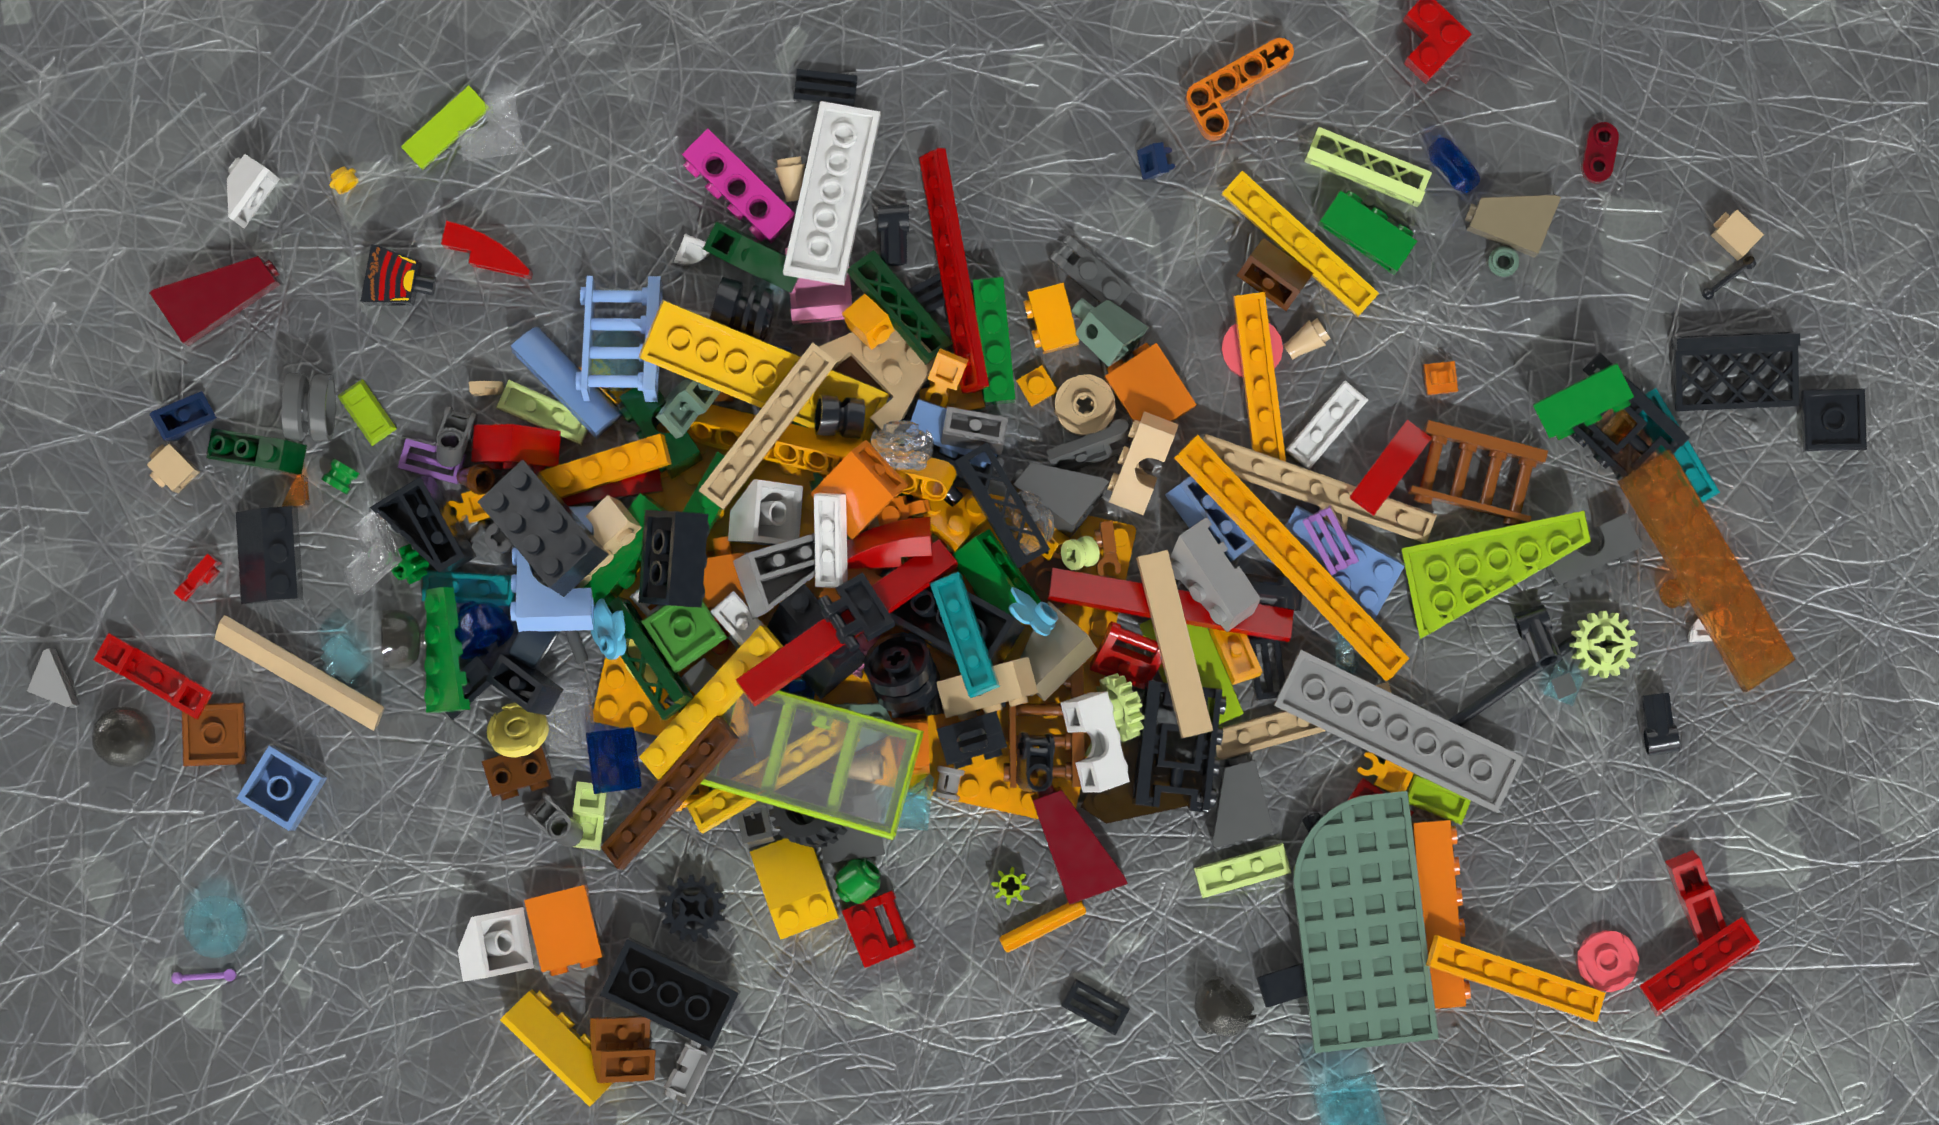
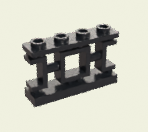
M1599 351L1582 370L1590 376L1595 373L1594 371L1597 368L1602 370L1613 365V363ZM1624 375L1634 395L1633 398L1629 399L1631 405L1624 408V410L1638 423L1617 444L1595 423L1588 426L1594 432L1591 436L1577 425L1572 427L1575 433L1571 434V437L1583 448L1588 444L1595 450L1596 453L1593 456L1595 460L1605 469L1609 466L1614 468L1619 473L1615 478L1627 490L1634 487L1638 491L1651 478L1640 467L1660 445L1673 455L1690 437ZM1642 410L1673 439L1670 443L1660 435L1649 446L1637 435L1647 424L1639 415ZM1629 443L1640 454L1630 465L1638 476L1634 478L1604 449L1609 446L1618 454Z
M1145 681L1142 704L1144 719L1141 720L1144 728L1140 730L1141 735L1138 741L1132 804L1159 807L1161 792L1189 795L1187 811L1209 813L1210 807L1215 806L1216 789L1212 788L1213 776H1218L1220 759L1215 757L1216 745H1221L1223 738V727H1218L1220 714L1224 715L1226 709V696H1222V689L1202 687L1206 705H1208V698H1211L1209 716L1213 731L1207 732L1206 740H1204V733L1195 735L1193 762L1188 764L1164 761L1167 731H1180L1177 722L1176 724L1160 723L1159 734L1156 735L1160 692H1163L1162 705L1173 706L1168 683ZM1153 754H1156L1155 766L1171 768L1170 786L1153 785L1152 797H1149ZM1204 759L1200 802H1197V789L1182 788L1184 770L1200 771L1201 760Z

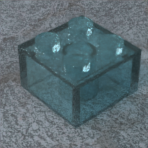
M1369 1071L1310 1086L1320 1125H1387L1375 1076L1372 1072Z

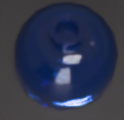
M476 601L467 602L459 608L460 612L457 614L458 627L454 630L455 638L462 644L463 654L460 656L463 659H472L489 653L485 647L496 641L498 647H500L514 632L511 621L503 609L490 602L476 603Z

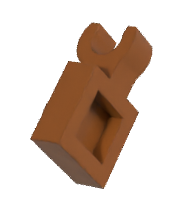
M1113 521L1100 522V529L1094 530L1095 541L1098 547L1103 549L1104 556L1097 565V572L1099 576H1104L1103 566L1106 563H1111L1115 567V574H1120L1121 565L1117 559Z

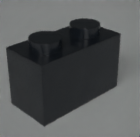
M500 654L486 681L527 712L548 716L564 690L536 668L531 669L514 657Z

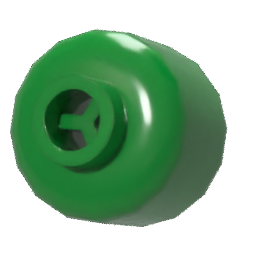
M867 858L863 860L852 859L835 876L836 893L847 903L852 901L856 904H862L880 888L881 882L879 878L881 873L876 865Z

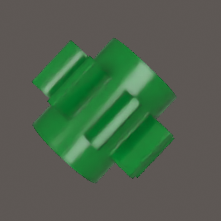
M411 544L398 548V551L392 553L394 559L390 562V568L398 580L407 579L410 585L427 575L425 569L428 568L429 562L415 549H412Z

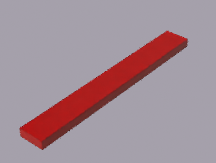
M936 148L920 156L919 161L954 353L968 360L960 381L962 394H971L988 387L989 382L946 148Z
M938 539L932 544V556L912 557L902 564L901 567L896 568L873 584L872 587L888 612L891 613L930 586L931 582L940 579L956 568L958 563ZM848 610L841 614L846 624L854 621ZM823 619L737 678L736 683L755 707L845 644H841L835 636L837 632L831 622H826Z
M1052 568L1047 600L1151 618L1143 583ZM1178 590L1186 624L1225 631L1221 625L1216 624L1212 620L1205 607L1192 598L1190 592ZM1258 604L1254 614L1228 632L1289 642L1292 634L1294 610Z

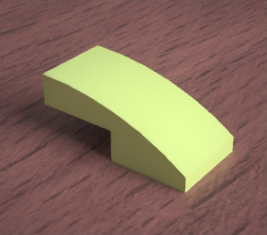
M577 781L573 818L583 827V838L580 843L573 847L601 850L608 785Z

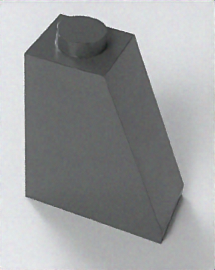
M1031 462L1025 470L1019 469L1011 483L1027 509L1071 538L1105 496L1109 481L1102 477Z
M1247 756L1228 760L1230 766L1223 768L1211 839L1213 848L1274 832L1255 760L1248 761Z

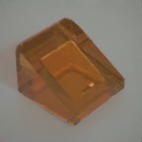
M1622 409L1616 412L1601 430L1617 444L1637 423Z
M299 474L295 477L282 503V507H309V486L306 476Z

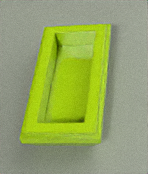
M363 379L337 396L371 446H374L397 430Z
M1417 774L1414 775L1408 790L1410 805L1462 825L1471 800Z

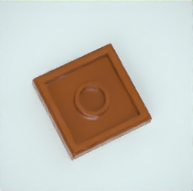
M245 703L207 704L198 720L182 711L183 766L247 764Z

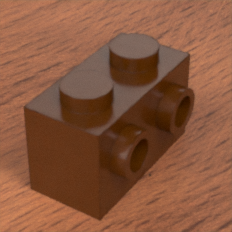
M1263 238L1236 276L1258 292H1265V297L1287 311L1314 273Z
M544 743L537 750L525 756L515 758L500 755L481 761L492 797L500 796L502 801L519 796L518 790L530 786L531 792L549 786L548 780L555 779Z

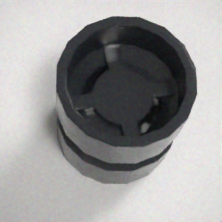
M819 395L815 408V434L834 436L837 432H840L841 436L845 438H861L865 421L864 400L846 397L841 402L837 396Z

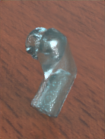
M1343 637L1335 647L1336 664L1338 668L1352 674L1357 670L1358 662L1355 661L1354 647Z

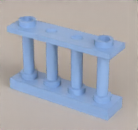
M593 276L586 277V287H581L580 303L585 305L581 372H576V390H581L583 401H590L591 387L638 388V391H643L645 402H658L659 366L638 357L643 344H640L639 347L593 346V331H641V334H645L646 339L663 298L660 276H648V287H642V290H596ZM595 302L642 303V306H647L646 316L641 315V319L594 318ZM592 359H639V362H644V372H638V375H591Z

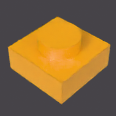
M1043 365L1016 380L1031 408L1058 391Z

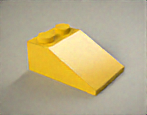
M785 838L750 851L780 940L840 917L813 847L800 845Z

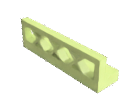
M1318 127L1304 161L1415 207L1421 204L1426 186L1432 174L1428 170L1321 127ZM1321 136L1332 140L1338 152L1330 154L1318 149L1317 145ZM1340 144L1345 145L1348 148L1342 150ZM1354 149L1360 151L1366 163L1360 166L1346 160L1344 154ZM1368 155L1375 157L1377 159L1370 161ZM1381 161L1390 163L1394 175L1388 177L1375 172L1372 165ZM1397 167L1404 169V171L1399 173ZM1412 172L1423 178L1417 189L1403 183L1401 176Z

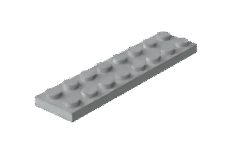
M1299 650L1274 703V706L1495 813H1498L1524 757L1303 650Z

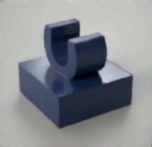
M1163 142L1137 150L1143 180L1157 178L1176 167L1175 164L1167 163L1166 154L1171 153L1172 148L1164 147Z

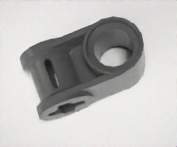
M451 406L445 408L436 437V459L440 465L455 467L461 463L469 440L473 436L474 425L477 423V413L472 412L469 415L454 411Z
M546 791L542 793L543 798L531 811L527 810L524 813L539 829L565 847L576 846L583 838V827L565 810L561 803ZM568 825L566 832L561 835L562 829Z

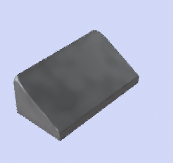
M947 406L941 444L974 450L987 442L994 454H1002L1008 417Z

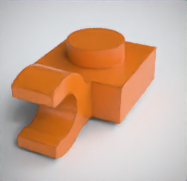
M900 496L894 498L877 515L881 526L891 522L911 519L912 516L930 512L932 509L928 499L908 504L907 497Z

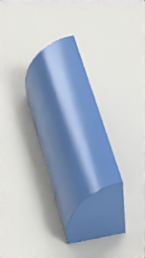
M534 327L527 331L511 345L512 353L596 439L623 416L620 410L597 387L590 388V401H583L581 390H576V372H581V370L539 327Z

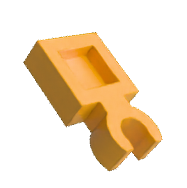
M939 349L928 376V380L936 383L928 388L925 400L929 401L935 392L940 393L943 398L940 406L944 407L950 398L949 388L957 390L968 360Z
M468 491L461 494L463 503L459 501L447 502L450 508L454 507L457 510L455 518L458 523L463 522L466 516L469 523H476L490 518L478 503L485 494L478 495Z
M1364 753L1363 756L1372 761V767L1369 770L1357 767L1356 770L1359 774L1377 776L1373 785L1390 793L1406 791L1414 775L1413 772L1386 759L1381 764L1373 753Z

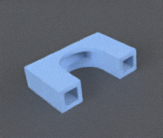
M593 506L569 507L591 534L594 535L593 526L586 517L593 509ZM512 547L513 566H517V574L511 575L512 593H516V602H511L510 615L511 621L517 622L519 632L594 630V599L591 588H573L565 597L561 596L551 588L538 582L533 576L534 569L516 547Z

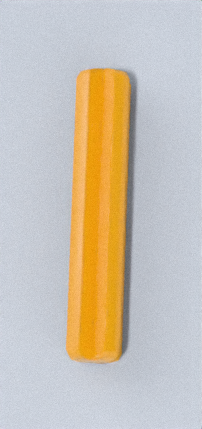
M1082 900L1070 905L1066 903L1000 936V942L1006 952H1011L1085 915L1086 908Z

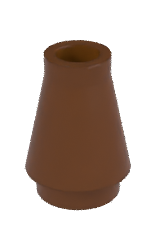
M485 464L463 467L457 472L458 483L478 495L486 494L495 484V475L492 469Z

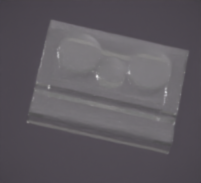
M591 688L564 689L549 716L546 715L549 724L550 753L596 748Z

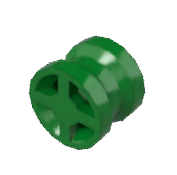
M333 458L330 463V471L324 474L321 480L348 495L351 490V482L357 479L360 473Z

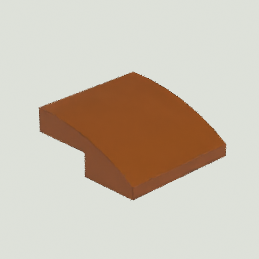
M643 1016L590 1018L591 1053L597 1083L654 1081L656 1050L649 1048L650 1019Z

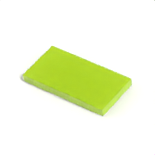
M1152 619L1139 624L1143 636L1157 641ZM1186 624L1202 687L1222 689V696H1226V709L1224 715L1220 714L1219 724L1244 714L1208 629ZM1161 663L1158 672L1163 683H1167L1163 663ZM1208 698V712L1210 711L1211 698Z

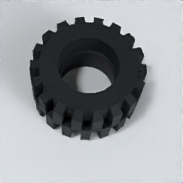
M813 768L775 792L804 801L810 793L817 790L822 799V806L827 807L835 774ZM846 789L840 811L850 814V812H854L855 805L849 803V800L853 799L852 792ZM774 805L773 809H769L770 817L776 819L772 824L775 829L780 830L779 834L783 838H787L789 841L813 848L815 846L827 847V842L834 844L838 841V834L844 836L848 831L844 828L845 826L818 818L806 824L801 813Z

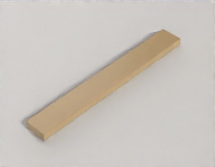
M1204 435L1203 441L1240 479L1323 508L1331 505L1334 512L1425 544L1428 541L1437 516L1436 514L1387 498L1373 516L1349 498L1356 486L1214 436Z

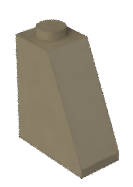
M1557 195L1481 198L1477 205L1471 203L1465 221L1469 222L1466 230L1535 258L1539 254L1561 197Z
M1050 602L1047 604L1058 615L1055 628L1050 631L1051 633L1048 636L1040 635L1033 629L1021 655V658L1029 657L1038 690L1036 694L1044 701L1097 651L1089 635Z

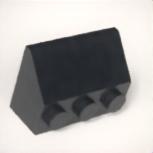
M283 506L236 512L241 604L304 600L298 508Z
M645 510L638 603L702 608V600L705 595L703 584L704 569L707 565L706 541L710 531L708 514Z
M803 584L779 604L767 628L785 646L824 619L818 599ZM843 645L800 676L821 700L864 664L865 655L859 648L849 652L847 647Z

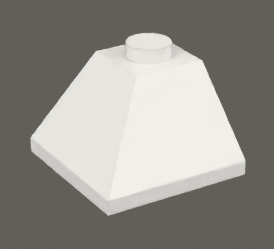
M246 154L241 159L238 157L229 167L228 173L230 175L227 178L228 217L244 229L280 180L269 169Z
M754 479L730 510L728 541L773 546L799 538L803 486Z
M523 907L471 917L458 949L463 981L488 978L534 968Z

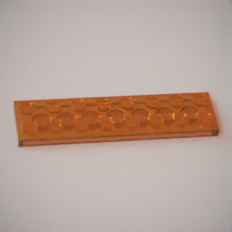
M1671 450L1663 451L1617 481L1741 690L1749 692L1796 660Z

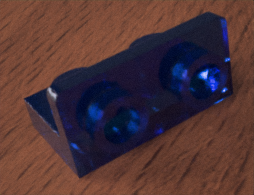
M634 727L586 733L594 794L641 788V771L639 768Z

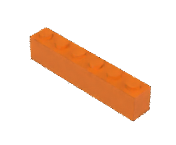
M1451 820L1412 823L1428 955L1434 936H1441L1461 943L1460 937H1465L1464 919H1459L1458 906H1463L1461 887L1456 888L1455 875H1460L1459 857L1453 856V844H1457L1456 826H1451ZM1430 967L1435 1009L1466 1007V999L1471 998L1469 980L1464 981V978Z

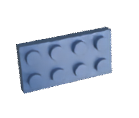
M1296 505L1285 527L1330 574L1303 523V519L1309 517L1312 513ZM1324 520L1344 559L1350 558L1333 525ZM1317 521L1312 522L1334 565L1338 564ZM1344 531L1359 558V562L1337 571L1332 577L1369 616L1375 619L1404 569L1405 563Z

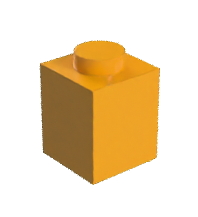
M866 294L862 295L842 312L848 329L871 350L877 345L884 343L891 333L895 331L888 314Z

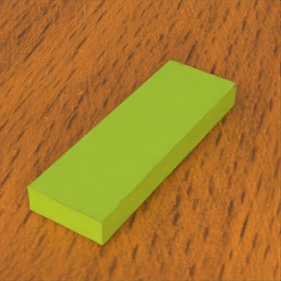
M468 85L401 147L424 170L483 117L490 108Z

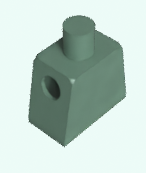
M1081 298L1071 310L1075 316L1083 321L1076 331V336L1108 367L1133 351L1149 328L1109 300L1094 307L1084 298Z

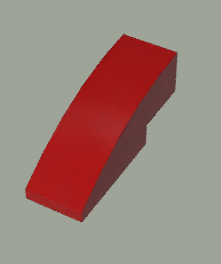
M446 220L441 242L444 248L469 253L468 263L472 267L532 280L533 273L502 244L472 228Z
M1407 420L1349 498L1374 516L1432 437Z
M931 517L891 522L860 533L854 539L850 538L847 540V569L901 567L902 557L932 556Z
M1691 850L1664 862L1684 914L1699 946L1726 928V924L1715 892L1709 885L1702 861L1694 850Z

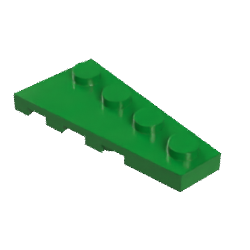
M454 588L426 589L424 603L426 610V629L424 633L426 641V660L424 663L426 672V690L424 694L426 713L471 710L469 699H464L462 686L467 685L466 672H460L458 660L463 651L461 642L455 637V630L459 627Z

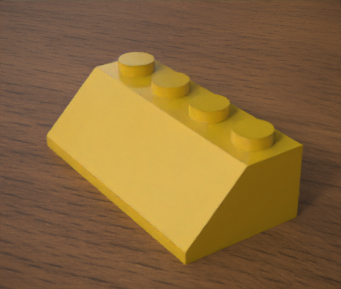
M533 989L528 991L500 1021L590 1107L613 1084L597 1083L590 1037L585 1033L580 1036L572 1028L575 1023L564 1012L558 1015L550 1007L553 1003L552 1000L541 990L537 993Z

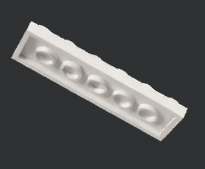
M820 101L784 264V275L845 285L881 118L880 111Z

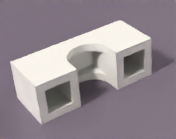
M1090 692L1060 702L1068 733L1087 732L1092 741V749L1089 756L1084 760L1075 762L1082 792H1102L1130 782L1127 772L1128 765L1123 756L1120 744L1121 737L1116 728L1113 704L1109 699L1108 692Z

